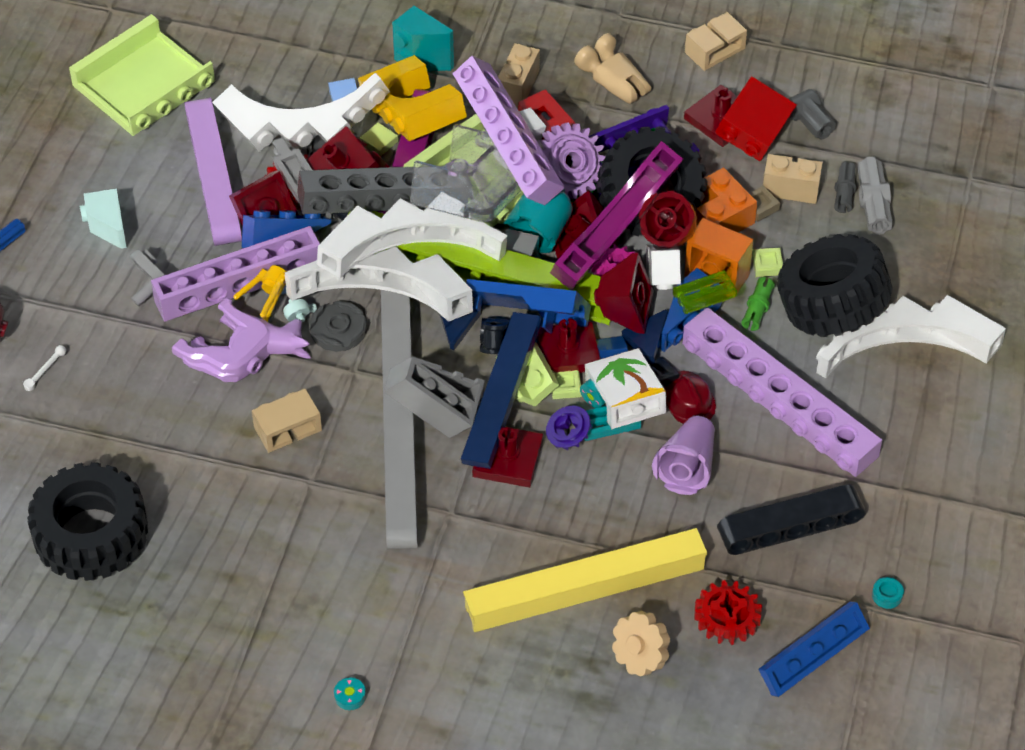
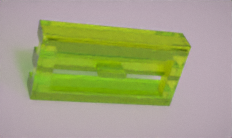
M725 270L676 286L673 288V295L675 298H678V304L683 306L682 311L684 314H688L737 297V289ZM723 281H724V283H722V284H719V285L710 287V286H712V285H714V284H717V283H720V282H723ZM700 290L698 292L685 296V294Z

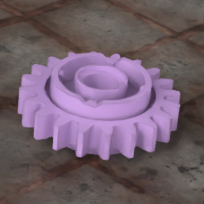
M563 123L561 127L559 125L552 126V132L546 131L542 133L545 140L537 141L564 185L565 193L570 200L577 199V194L580 197L587 190H596L593 182H598L597 173L601 167L599 163L604 161L606 157L598 154L604 148L603 145L595 146L598 136L588 137L590 128L580 131L581 128L578 123L573 124L572 127L569 123ZM567 155H569L573 161L571 168L568 167V165L566 164Z

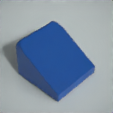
M623 336L596 339L600 359L628 351Z

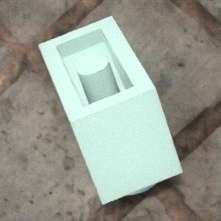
M117 188L84 193L85 205L80 206L82 221H88L90 232L121 249L127 248Z

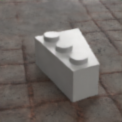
M412 356L390 369L383 392L451 438L472 427L485 380L479 378L472 380L463 377L461 372L455 371L451 373L442 370L440 365Z

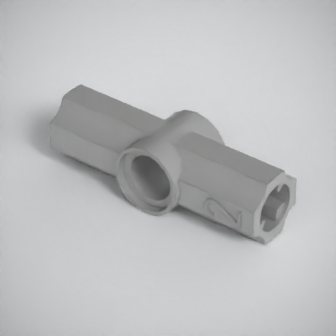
M866 157L858 162L857 167L860 181L859 202L860 207L865 210L868 230L872 231L874 235H880L892 229L890 185L888 182L885 183L882 162L877 160L876 157Z

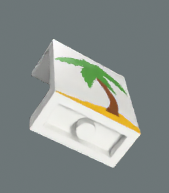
M639 348L585 364L586 381L591 379L605 401L607 406V422L611 429L666 413V391Z

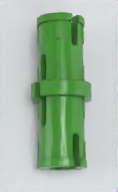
M760 277L757 280L753 295L748 298V309L741 322L742 326L747 330L751 321H753L750 331L758 330L763 314L768 311L770 305L769 298L775 287L774 281L770 278L766 287H764L766 277Z

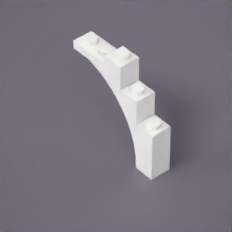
M374 73L354 92L333 102L316 107L282 109L266 106L243 95L232 84L212 103L258 152L270 145L277 135H280L292 148H299L301 151L317 135L325 142H328L346 126L356 136L357 134L352 127L360 122L373 107L381 103L390 91L382 79Z
M442 191L424 211L401 198L382 218L356 206L318 245L317 266L341 278L354 265L377 252L402 244L417 242H443L475 248L500 261L506 253L508 236L500 230L479 221L474 216L466 214V203Z
M395 246L363 259L341 278L317 266V260L284 272L287 296L292 301L317 291L329 289L371 288L391 291L417 299L436 310L448 322L473 312L472 289L438 254L412 263Z
M949 295L941 303L936 302L930 311L902 296L896 304L891 303L879 317L875 316L873 321L867 326L862 325L859 327V330L852 333L847 331L840 336L834 335L832 342L828 346L823 345L816 356V360H818L816 373L827 378L842 360L855 353L879 345L900 342L929 343L949 347L969 354L987 364L1002 346L1006 328Z

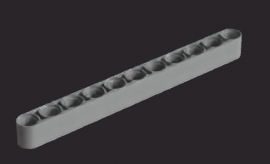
M381 290L384 391L390 369L412 357L410 297ZM383 392L387 549L418 548L413 412Z

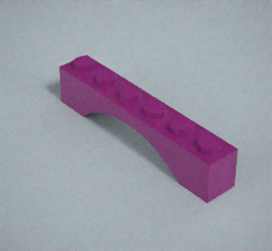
M661 141L608 206L556 261L550 274L568 289L573 290L637 217L643 203L651 195L656 194L676 172L683 158Z

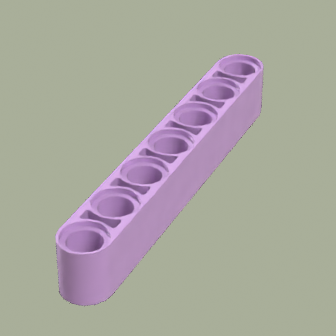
M210 97L184 102L214 246L242 241L238 215L229 197L233 193L212 99Z

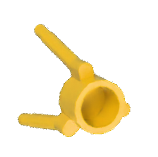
M272 265L268 271L261 269L254 279L233 296L234 299H239L262 281V289L270 295L263 306L260 316L268 322L276 302L286 285L284 272L287 271L276 265Z

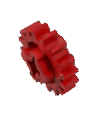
M722 580L721 587L711 583L709 592L702 589L700 599L695 601L694 620L699 621V631L707 629L706 638L710 639L715 635L718 637V644H721L724 639H728L729 643L734 645L735 638L738 637L741 641L745 642L747 633L755 635L756 626H760L762 604H757L758 595L752 594L749 596L750 587L746 586L743 589H739L738 581H735L732 586H728L726 580Z

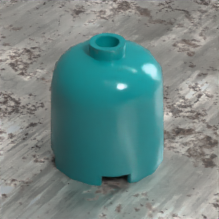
M565 189L559 192L546 205L526 198L523 193L507 216L504 224H508L511 230L539 236V252L549 253L555 247L572 216V202L565 193Z

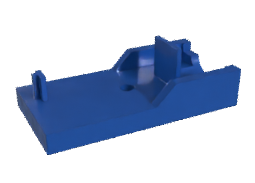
M467 279L466 284L472 289V297L475 298L474 310L480 311L481 304L535 310L544 319L542 327L548 333H552L553 324H559L563 319L566 320V325H568V319H574L578 327H588L591 305L577 291Z

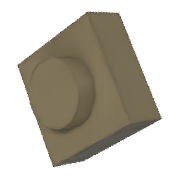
M764 186L749 193L757 201L755 219L757 222L780 209V202Z

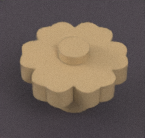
M644 611L633 612L630 616L619 619L613 629V634L617 640L612 645L617 662L619 664H626L627 672L638 676L649 675L652 671L662 669L669 658L667 648L670 643V637L666 626L663 623H656L653 613H646Z

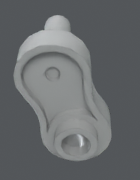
M137 249L130 258L150 279L143 288L131 297L134 303L139 306L153 294L151 280L164 276V273L154 265L157 260L148 250L141 252Z

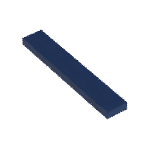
M513 312L461 456L463 465L491 469L499 446L498 433L502 428H505L542 323L540 316Z

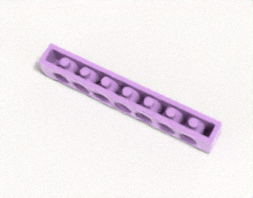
M707 307L684 326L682 344L689 352L698 355L711 369L720 372L732 385L738 386L746 392L754 402L760 403L768 409L776 419H781L790 426L798 436H803L812 443L820 453L826 454L833 459L842 470L848 471L857 477L879 457L882 444L881 438Z

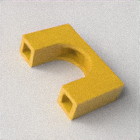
M415 55L358 78L359 86L374 73L382 79L390 93L385 96L381 103L373 107L372 111L380 115L386 124H390L398 134L403 135L408 141H412L467 117L462 93L451 84L421 96L407 98L413 95L415 89L426 90L431 88L426 64Z

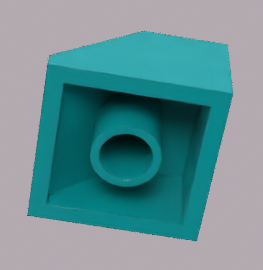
M412 6L392 22L394 60L396 62L415 55L426 64L427 72L451 71L454 68L452 29L416 6Z

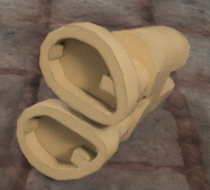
M606 33L599 38L594 48L587 45L580 49L574 63L579 69L593 73V80L624 102L631 104L637 100V94L644 96L650 92L651 86L624 53L614 54L616 39L610 33Z

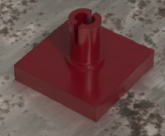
M719 85L684 111V119L721 147H724L729 142L723 140L715 131L737 98V95L723 85Z
M347 126L306 160L312 170L379 167L378 163Z
M275 170L229 196L242 226L243 215H253L254 210L270 211V215H279L280 210L296 211V215H299L280 171Z
M563 319L559 322V325L553 326L552 333H548L543 327H540L536 338L537 344L553 373L574 370L582 373L585 372V364L600 360L592 322H588V327H578L574 319H568V325H566V320Z
M509 427L502 428L498 433L499 446L491 469L473 466L472 477L531 488L543 443V434Z

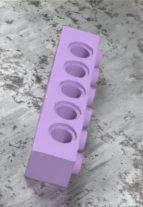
M471 56L452 74L526 198L546 205L565 188L492 66L481 59Z
M311 226L153 279L151 284L155 304L165 322L220 303L226 297L232 299L241 288L258 275L261 269L268 271L272 265H276L285 271H289L316 261L318 245L320 243ZM262 281L256 284L247 293L261 289Z

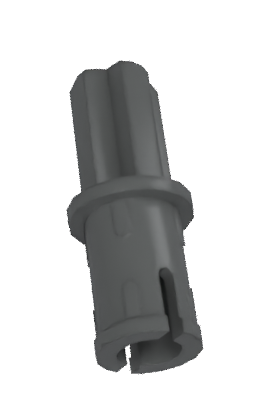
M844 161L839 167L838 181L834 186L837 192L834 209L839 213H846V206L848 212L852 210V197L856 191V184L854 183L856 166L853 162Z

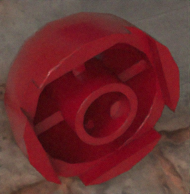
M674 191L651 195L643 203L639 212L642 235L650 243L660 248H676L684 245L692 238L697 227V215L693 205L686 197Z

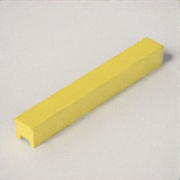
M697 528L463 591L465 608L471 618L474 632L704 570L707 550Z

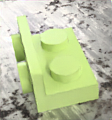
M536 342L534 343L515 397L518 402H525L532 406L538 405L560 385Z

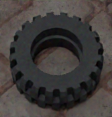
M641 127L638 133L636 130H631L625 134L624 138L620 137L614 142L597 175L599 180L596 187L597 192L602 193L599 197L600 205L602 207L608 206L628 182V170L635 165L642 164L662 141L683 158L680 166L670 179L674 185L675 192L686 197L696 212L705 195L703 193L707 189V180L704 178L707 174L704 164L700 165L699 163L702 157L698 151H692V143L687 139L682 141L678 138L680 134L674 131L669 134L665 132V128L656 127L655 131H651L650 127ZM639 214L627 227L632 230V235L638 237L641 234Z
M837 234L831 238L825 236L819 238V241L805 244L804 248L801 250L797 249L792 253L790 259L787 258L777 277V288L789 321L800 331L812 336L815 334L820 337H828L831 334L840 336L847 331H851V333L857 331L862 325L867 326L873 321L875 316L879 317L883 313L884 307H887L892 294L891 279L880 248L864 237L859 238L852 234H848V236Z
M91 462L88 466L78 463L74 464V468L67 470L64 467L57 471L58 475L54 477L50 475L44 480V487L39 486L33 494L34 500L32 499L29 502V516L27 519L36 553L45 566H51L52 572L60 576L66 573L67 578L78 580V577H84L85 581H93L94 577L102 576L104 579L112 576L111 572L115 570L118 572L122 571L127 567L128 561L133 562L139 556L138 549H143L147 541L148 521L140 488L136 482L131 480L127 473L123 471L118 473V469L110 465L101 467V463ZM97 509L114 515L106 526L91 533L80 534L63 529L64 524L72 516L82 511Z

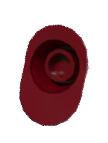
M677 371L679 378L663 387L666 391V405L671 414L682 424L693 416H702L711 420L715 414L716 404L709 386L699 375L693 372Z

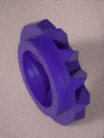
M566 406L557 410L550 417L546 426L548 440L557 449L564 448L568 451L572 446L579 447V442L583 439H588L587 433L592 429L591 417L579 406ZM572 422L575 429H571L570 434H567L564 429H568Z

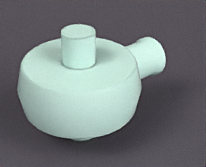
M289 299V304L284 307L283 313L289 322L294 319L304 322V317L309 313H314L317 310V306L314 303L308 304L304 299L293 301Z

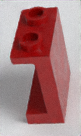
M751 76L721 120L715 133L726 142H730L744 151L748 156L761 161L797 104Z

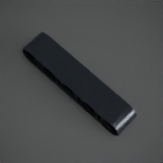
M847 484L727 516L720 520L717 529L727 552L730 555H739L854 524L865 517L866 510L855 487Z

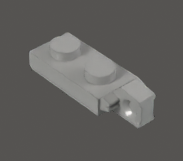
M281 137L272 141L275 154L272 157L274 166L280 171L286 185L297 202L300 203L297 194L299 171L312 170L299 148L290 150Z

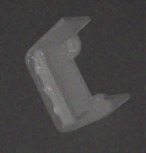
M455 124L453 126L450 160L448 163L441 167L417 160L414 162L410 204L478 222H489L494 220L521 192V188L486 130L481 131Z

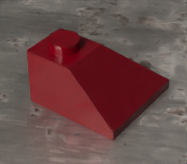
M589 190L572 202V216L554 247L557 259L563 255L570 245L604 210ZM619 237L611 245L610 249L614 246V244L618 245L619 243H621Z
M632 253L601 276L599 287L594 292V300L596 305L600 306L605 318L636 333L645 334L653 288L639 253Z

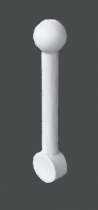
M57 346L55 353L31 379H26L23 382L26 391L34 390L36 381L59 356L66 354L64 346Z

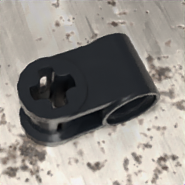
M482 318L480 352L486 354L499 353L510 320Z

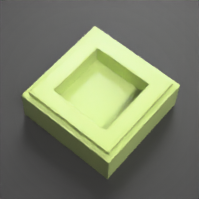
M377 123L363 134L360 140L367 144L365 146L372 152L375 151L381 157L398 142V135Z
M780 248L752 249L755 277L778 276L783 265Z
M578 370L554 373L560 385L552 391L553 399L582 397Z

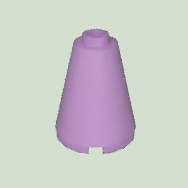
M702 416L689 418L655 454L652 463L653 474L656 479L659 477L665 482L664 487L669 491L683 495H692L708 485L711 478L715 432L714 425L710 420Z

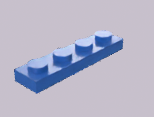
M850 601L758 669L772 696H781L870 629L858 603Z

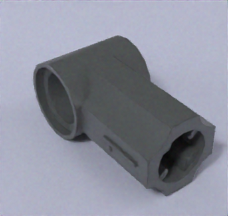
M808 89L788 98L797 104L790 118L794 121L800 120L816 138L825 139L835 130L836 123L821 107L820 99L813 89Z

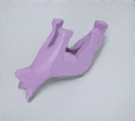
M228 297L218 305V309L224 313L220 318V322L234 331L228 346H208L205 343V339L200 336L191 341V346L188 345L186 340L181 338L172 347V353L181 358L183 363L189 368L217 377L223 382H238L250 373L256 374L262 367L263 361L270 354H294L302 358H311L308 352L303 349V347L309 345V342L302 338L301 320L294 319L285 326L278 327L264 319L238 310L233 306L232 300Z

